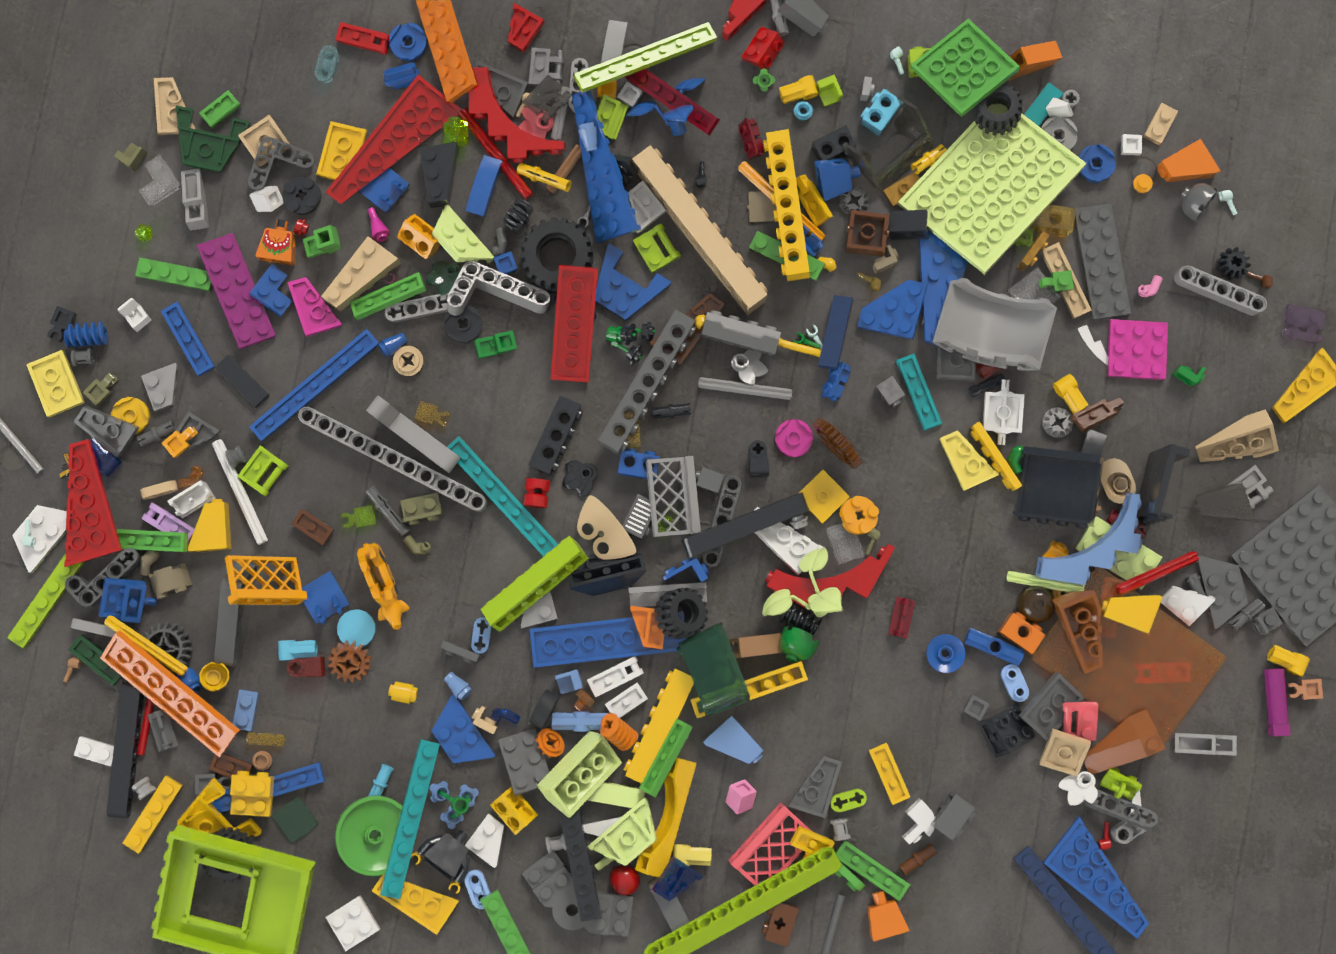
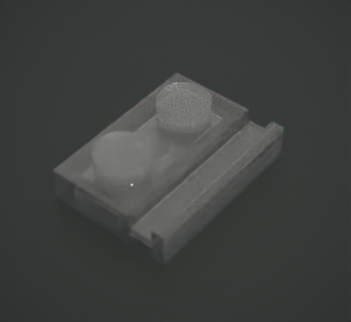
M842 523L826 528L838 565L865 556L858 535L846 531Z

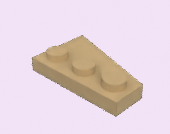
M173 77L154 78L158 135L179 134L176 105L185 107L176 83ZM191 123V128L195 129L193 123Z

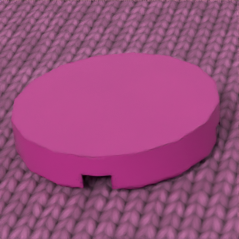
M787 420L776 431V447L782 454L788 457L802 456L812 446V430L801 420Z

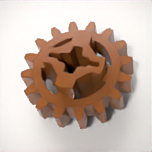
M346 640L344 645L338 643L337 648L334 647L332 649V654L328 657L331 660L328 667H333L331 673H337V679L343 677L344 682L350 679L354 683L356 678L360 681L363 675H367V669L371 666L369 663L371 656H366L368 649L362 650L363 644L356 646V641L349 644L348 640Z

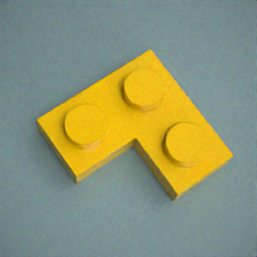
M798 826L790 841L791 846L806 852L802 859L822 848H832L835 844L833 840L801 826Z

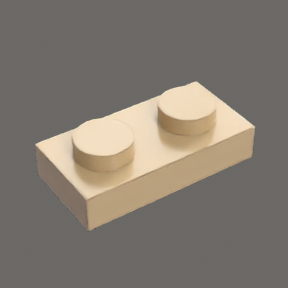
M1161 103L1143 137L1160 146L1178 111Z

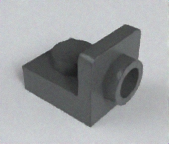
M1270 607L1252 618V627L1260 635H1266L1270 633L1269 631L1283 624L1274 607Z

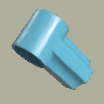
M316 640L278 641L279 660L317 657L318 645Z

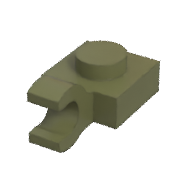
M109 373L102 381L95 379L83 393L96 406H99L112 393L108 388L116 384L119 379L114 374L111 375Z

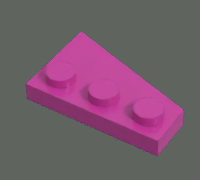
M306 277L287 282L305 337L342 326V323L336 318Z

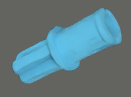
M382 764L377 778L373 779L374 784L368 796L382 795L384 788L388 786L387 782L394 768Z

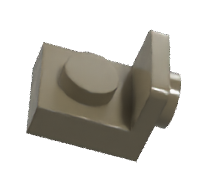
M891 245L885 248L888 258L882 256L875 260L876 263L872 267L875 275L896 266L899 256L896 249H892Z

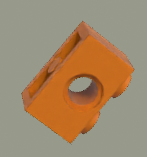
M1016 612V614L1009 613L997 632L1019 648L1025 650L1026 653L1033 654L1045 637V634L1042 633L1043 629L1035 623L1031 625L1026 622V617L1019 612ZM1021 626L1026 629L1024 637H1020L1018 634V629Z

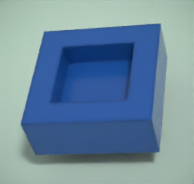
M512 252L494 257L499 272L507 275L518 271Z

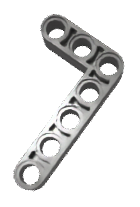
M468 261L463 265L447 296V311L454 316L462 314L475 288L539 314L547 312L550 303V295L547 291L475 261ZM503 286H508L510 288L504 289ZM525 293L527 296H521L520 294ZM453 302H458L459 304H458V305H453L452 303H453Z
M377 395L366 409L369 414L448 473L452 471L461 459Z

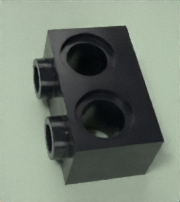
M847 125L813 141L811 148L818 161L834 160L842 156L846 158L852 155L857 144ZM845 140L848 145L843 147L839 145L838 141ZM822 149H829L831 151V154H823Z

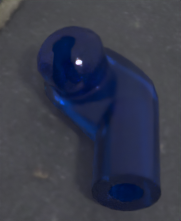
M495 708L490 716L496 722H499L501 717L514 724H517L520 720V715L509 709Z

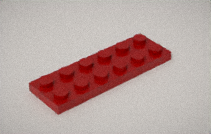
M559 265L551 380L589 382L598 268Z

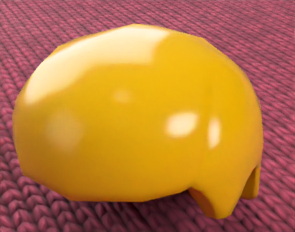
M210 662L202 667L199 673L200 684L208 691H220L226 687L229 681V670L223 663Z

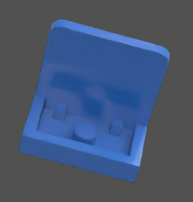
M690 557L681 562L682 566L678 569L672 567L665 571V576L663 577L666 582L692 567L700 582L703 583L708 580L707 575H709V571L704 563L700 565L697 558L692 559Z

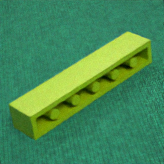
M568 536L554 549L546 553L542 559L533 564L524 574L517 577L507 588H504L495 598L488 601L481 608L482 613L490 626L501 632L589 558L579 543L571 536Z

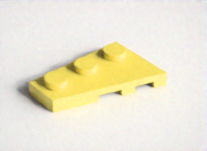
M958 430L939 439L963 491L999 475L975 451L973 446Z

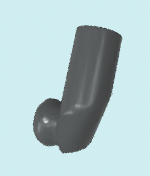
M504 228L496 229L499 246L493 247L494 256L505 254L507 237Z

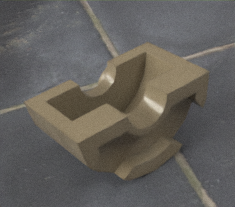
M186 563L175 567L162 568L154 571V574L148 575L157 600L169 597V592L181 593L187 591V587L192 586Z

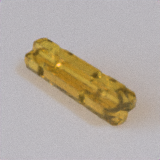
M249 732L247 733L246 741L248 744L257 743V745L272 746L276 744V746H284L285 735L277 734L274 736V734L258 733L256 735V733Z

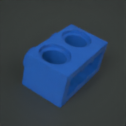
M626 448V451H621L618 475L647 479V470L643 467L644 462L649 459H660V456H656V452L645 451V454L637 453V449ZM633 458L635 460L634 466L627 467L624 464L625 459ZM654 463V467L652 469V472H654L656 475L658 472V463Z

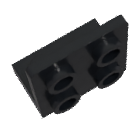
M1018 703L1010 705L995 716L978 722L995 758L1015 751L1035 737L1030 726L1019 717L1022 711Z

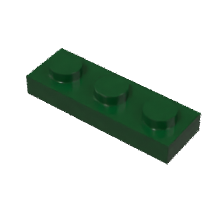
M80 635L68 649L111 685L115 686L122 678L120 674L100 659L104 651L84 635Z

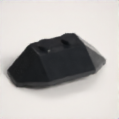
M640 553L610 560L591 555L587 556L589 559L568 576L571 590L596 596L630 588L647 571L643 554Z

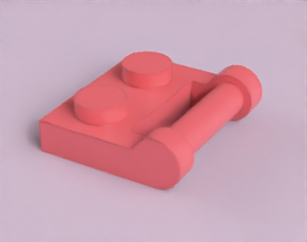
M1063 703V732L1095 741L1097 735L1098 703ZM1076 711L1075 732H1071L1072 712Z

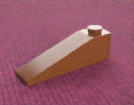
M1095 591L1069 592L1052 599L1083 673L1087 674L1103 667L1102 626L1100 618L1102 609Z
M1147 709L1127 716L1120 725L1111 730L1104 739L1087 752L1084 764L1089 773L1093 775L1166 749Z

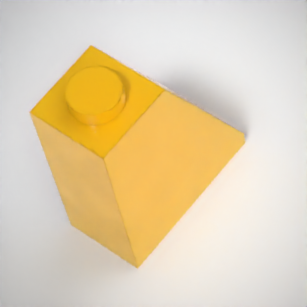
M212 499L211 503L204 504L188 545V551L190 552L231 549L229 503L223 502L222 499Z
M1162 596L1107 597L1106 601L1103 600L1101 603L1102 615L1100 616L1141 632L1149 633Z

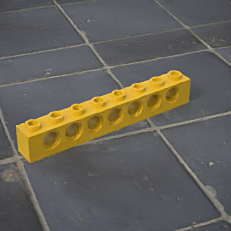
M789 129L767 132V140L763 141L765 151H769V157H766L767 169L771 168L772 175L768 176L770 186H774V192L771 193L772 204L777 206V210L773 211L775 222L779 221L780 227L776 228L777 239L782 241V246H779L780 258L784 257L785 264H781L782 274L787 276V281L810 278ZM777 150L783 151L780 155L774 154ZM778 168L786 169L784 172H777ZM782 185L788 186L786 190L779 189ZM784 203L791 204L788 208L782 207ZM788 220L793 221V224L790 226H786L784 223ZM790 238L796 239L792 244L786 242ZM792 256H797L799 258L795 262L789 260Z

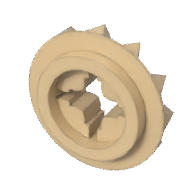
M413 346L401 347L393 357L394 368L404 376H414L421 371L424 364L423 355ZM404 356L405 358L407 357L409 359L413 356L411 361L413 362L414 366L409 364L405 366L404 364L406 362L402 357Z

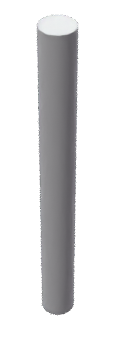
M0 418V430L37 474H40L44 470L43 467Z

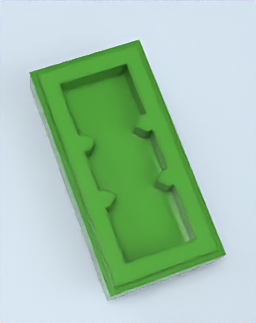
M227 90L199 114L213 129L241 107V104Z

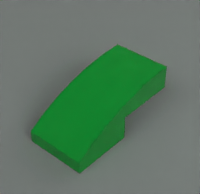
M513 330L474 340L478 359L517 350Z

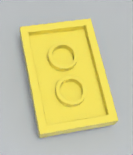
M60 350L26 364L47 417L50 418L85 403L65 351Z

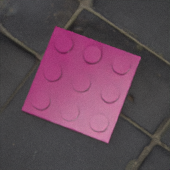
M1109 320L1107 377L1165 380L1168 323Z

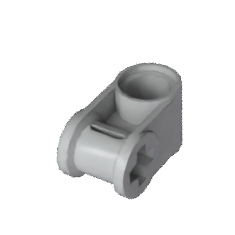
M1135 811L1128 814L1127 817L1135 816ZM1138 814L1137 821H1140V817H1141V816H1140L1139 814ZM1120 821L1111 828L1110 837L1115 842L1127 844L1147 830L1125 821ZM1121 829L1125 832L1123 839L1118 837V832Z

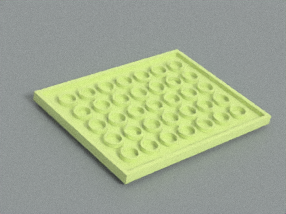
M992 104L988 107V110L994 114H1003L1008 111L1007 107L1002 104ZM1022 113L1017 127H1013L1009 133L1005 131V135L997 133L994 136L992 132L987 134L985 129L980 130L978 128L979 124H976L974 121L898 201V205L904 210H927L928 229L984 275L1086 166L1083 160Z

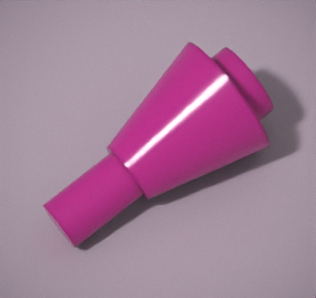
M369 208L367 212L371 219L372 239L378 242L385 241L390 235V231L378 218L375 209Z

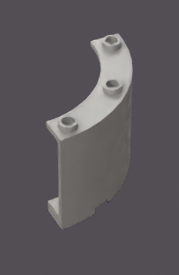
M966 278L953 280L948 288L933 343L951 353L954 350L963 354V358L977 363L1007 369V366H1017L1018 370H1040L1057 307L1045 298L1038 300L1013 298L1006 294H996L974 285Z

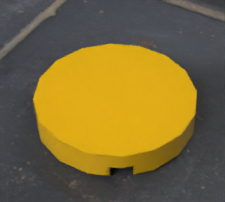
M122 398L113 406L111 416L139 426L140 428L136 434L145 430L149 424V408L138 398Z

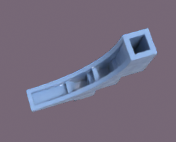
M1126 492L1123 507L1116 521L1096 543L1068 556L1054 558L1038 557L1035 576L1086 585V581L1090 578L1089 566L1112 569L1116 562L1115 550L1138 554V550L1142 547L1141 534L1134 533V529L1138 525V518L1136 516L1137 511L1141 507L1140 495Z

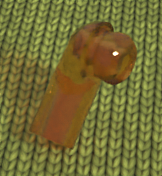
M199 466L192 467L188 478L178 479V487H191L199 482L203 477V470Z

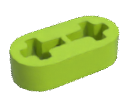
M858 788L833 795L830 806L836 812L847 811L863 806L866 803L867 796L863 790ZM856 792L859 795H863L859 803L856 800H849V798L855 797ZM838 797L840 800L847 799L846 803L841 804V808H838L836 805L834 806Z

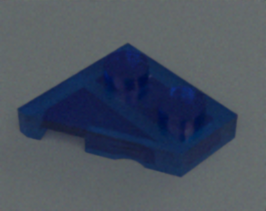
M672 856L653 886L652 891L667 901H671L678 893L689 888L688 885L695 880L700 881L703 876Z

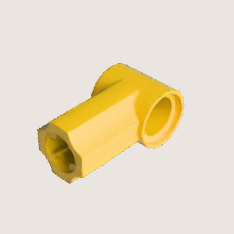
M813 75L802 77L795 83L779 87L783 104L802 98L803 100H808L819 94Z
M1067 374L1052 384L1057 395L1064 399L1073 414L1088 406V403L1078 389L1077 381L1071 374Z
M1273 645L1267 654L1268 661L1286 668V671L1299 677L1304 676L1310 658L1302 654L1292 653L1277 645Z

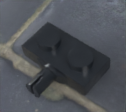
M614 154L623 177V183H630L631 179L629 176L634 177L638 172L632 158Z

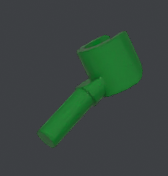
M796 333L802 339L800 341L793 340L795 343L820 349V344L806 339L802 333Z

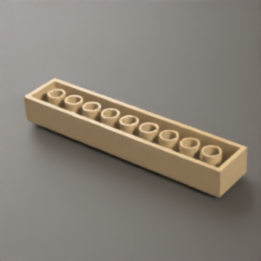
M650 145L632 158L638 171L637 175L666 209L668 215L748 316L766 302L767 288L762 282H757L754 278L756 275L750 267L746 268L743 264L744 259L742 256L731 249V242L726 237L723 238L720 235L721 230L717 224L710 222L706 210L703 207L699 208L696 204L698 201L692 193L688 194L684 189L686 187L684 182L674 176V170L670 164H665L657 148L653 149Z

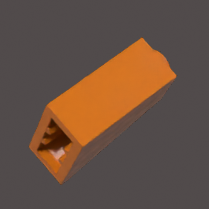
M1051 41L1025 46L1015 51L1009 57L1020 66V70L1008 80L1050 67L1059 61L1062 55L1057 42Z
M1201 139L1164 159L1157 165L1159 175L1166 182L1212 178L1220 172L1219 167Z

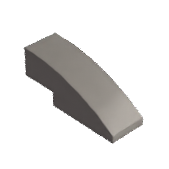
M609 20L601 63L623 55L628 23Z
M198 168L181 171L182 200L185 206L186 224L190 231L209 228L201 170Z
M1175 733V753L1237 756V735Z

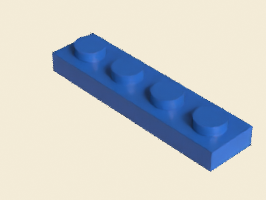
M175 302L161 310L197 376L200 377L214 369L213 361L180 303Z

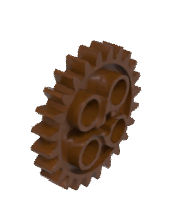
M818 418L813 423V429L820 436L821 442L842 463L849 465L853 469L858 468L862 464V460L858 456L859 454L854 451V446L845 438L844 434H841L832 424H829L822 418Z

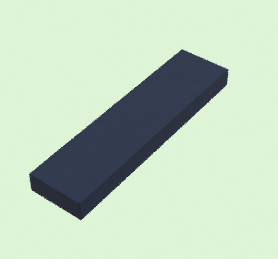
M837 295L833 297L818 363L820 368L838 370L853 304L852 297Z

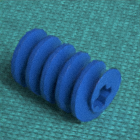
M99 321L98 327H96L95 322H91V327L88 326L87 322H84L83 328H81L80 323H76L75 329L70 323L68 324V329L64 331V342L68 348L72 346L79 347L80 345L83 347L87 345L94 346L95 343L98 346L103 343L107 345L108 332L102 321Z

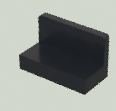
M890 211L888 230L891 240L929 239V229L927 226L928 211Z

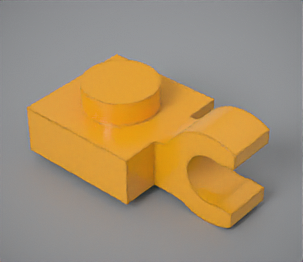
M189 426L181 434L179 431H175L162 444L173 458H177L190 447L187 441L194 438L198 432L194 427Z

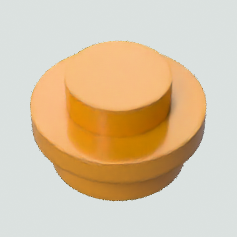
M1146 174L1138 175L1133 181V187L1139 193L1148 192L1153 185L1152 179Z

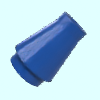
M401 332L398 335L381 340L378 347L383 355L387 357L389 355L392 356L408 341Z

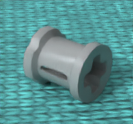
M848 818L830 821L834 828V841L851 838L846 824Z
M564 833L551 838L549 836L545 837L549 854L556 850H567Z

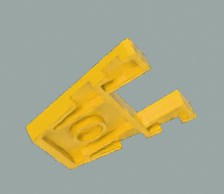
M215 778L208 783L177 822V825L210 834L216 831L219 832L221 828L227 830L228 827H232L233 830H236V828L241 829L240 832L244 833L245 831L248 834L247 836L254 835V837L259 836L262 831L252 818L234 828L213 806L211 802L225 794V789Z

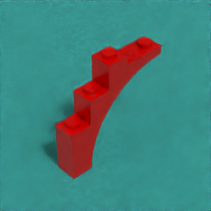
M472 67L477 85L469 90V114L475 116V119H486V116H488V136L494 138V141H505V138H507L508 159L513 160V163L519 164L524 163V160H529V152H531V155H543V152H550L551 155H560L561 151H566V143L564 141L539 138L515 125L503 112L496 99L491 83L490 70L487 67Z

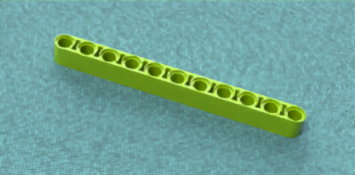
M822 848L651 943L645 948L644 954H689L837 872L841 867V862L833 848Z

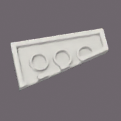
M781 522L754 532L797 576L802 572L799 563L803 556L815 549L824 548Z

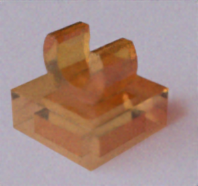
M581 688L575 694L580 699L574 707L580 711L585 704L591 707L596 701Z

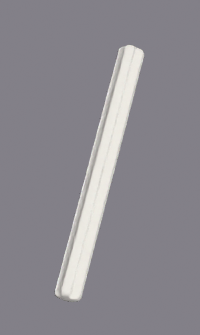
M221 439L212 443L213 448L257 544L261 545L268 541L240 478L237 477L236 469L232 467L226 456L225 451L227 449Z

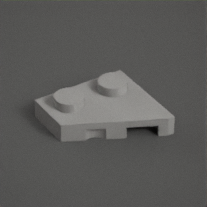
M177 363L141 376L155 412L174 405Z
M551 590L523 613L521 628L558 619Z

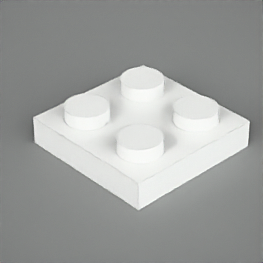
M361 895L325 917L345 951L380 930L379 925Z

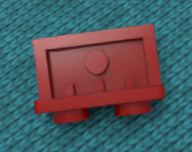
M760 27L741 58L745 62L758 66L760 70H768L785 42L778 32Z

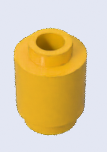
M395 681L394 685H390L388 696H391L392 701L410 704V702L415 703L418 688L412 684Z

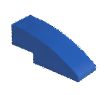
M486 155L483 156L465 211L481 216L487 215L502 160Z

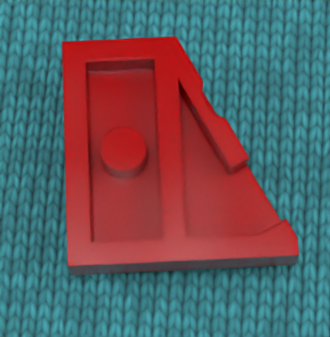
M514 3L508 43L525 53L545 21Z

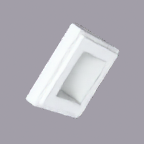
M1053 97L1046 107L1050 118L1073 116L1069 103Z

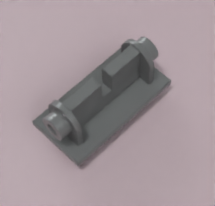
M163 710L149 714L148 718L158 752L178 746L169 715Z

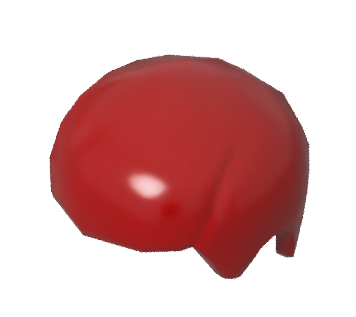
M621 864L615 866L610 872L609 882L611 888L616 893L627 896L634 894L639 888L640 876L634 868Z

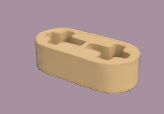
M176 480L145 487L140 492L142 499L147 500L176 492L178 487Z

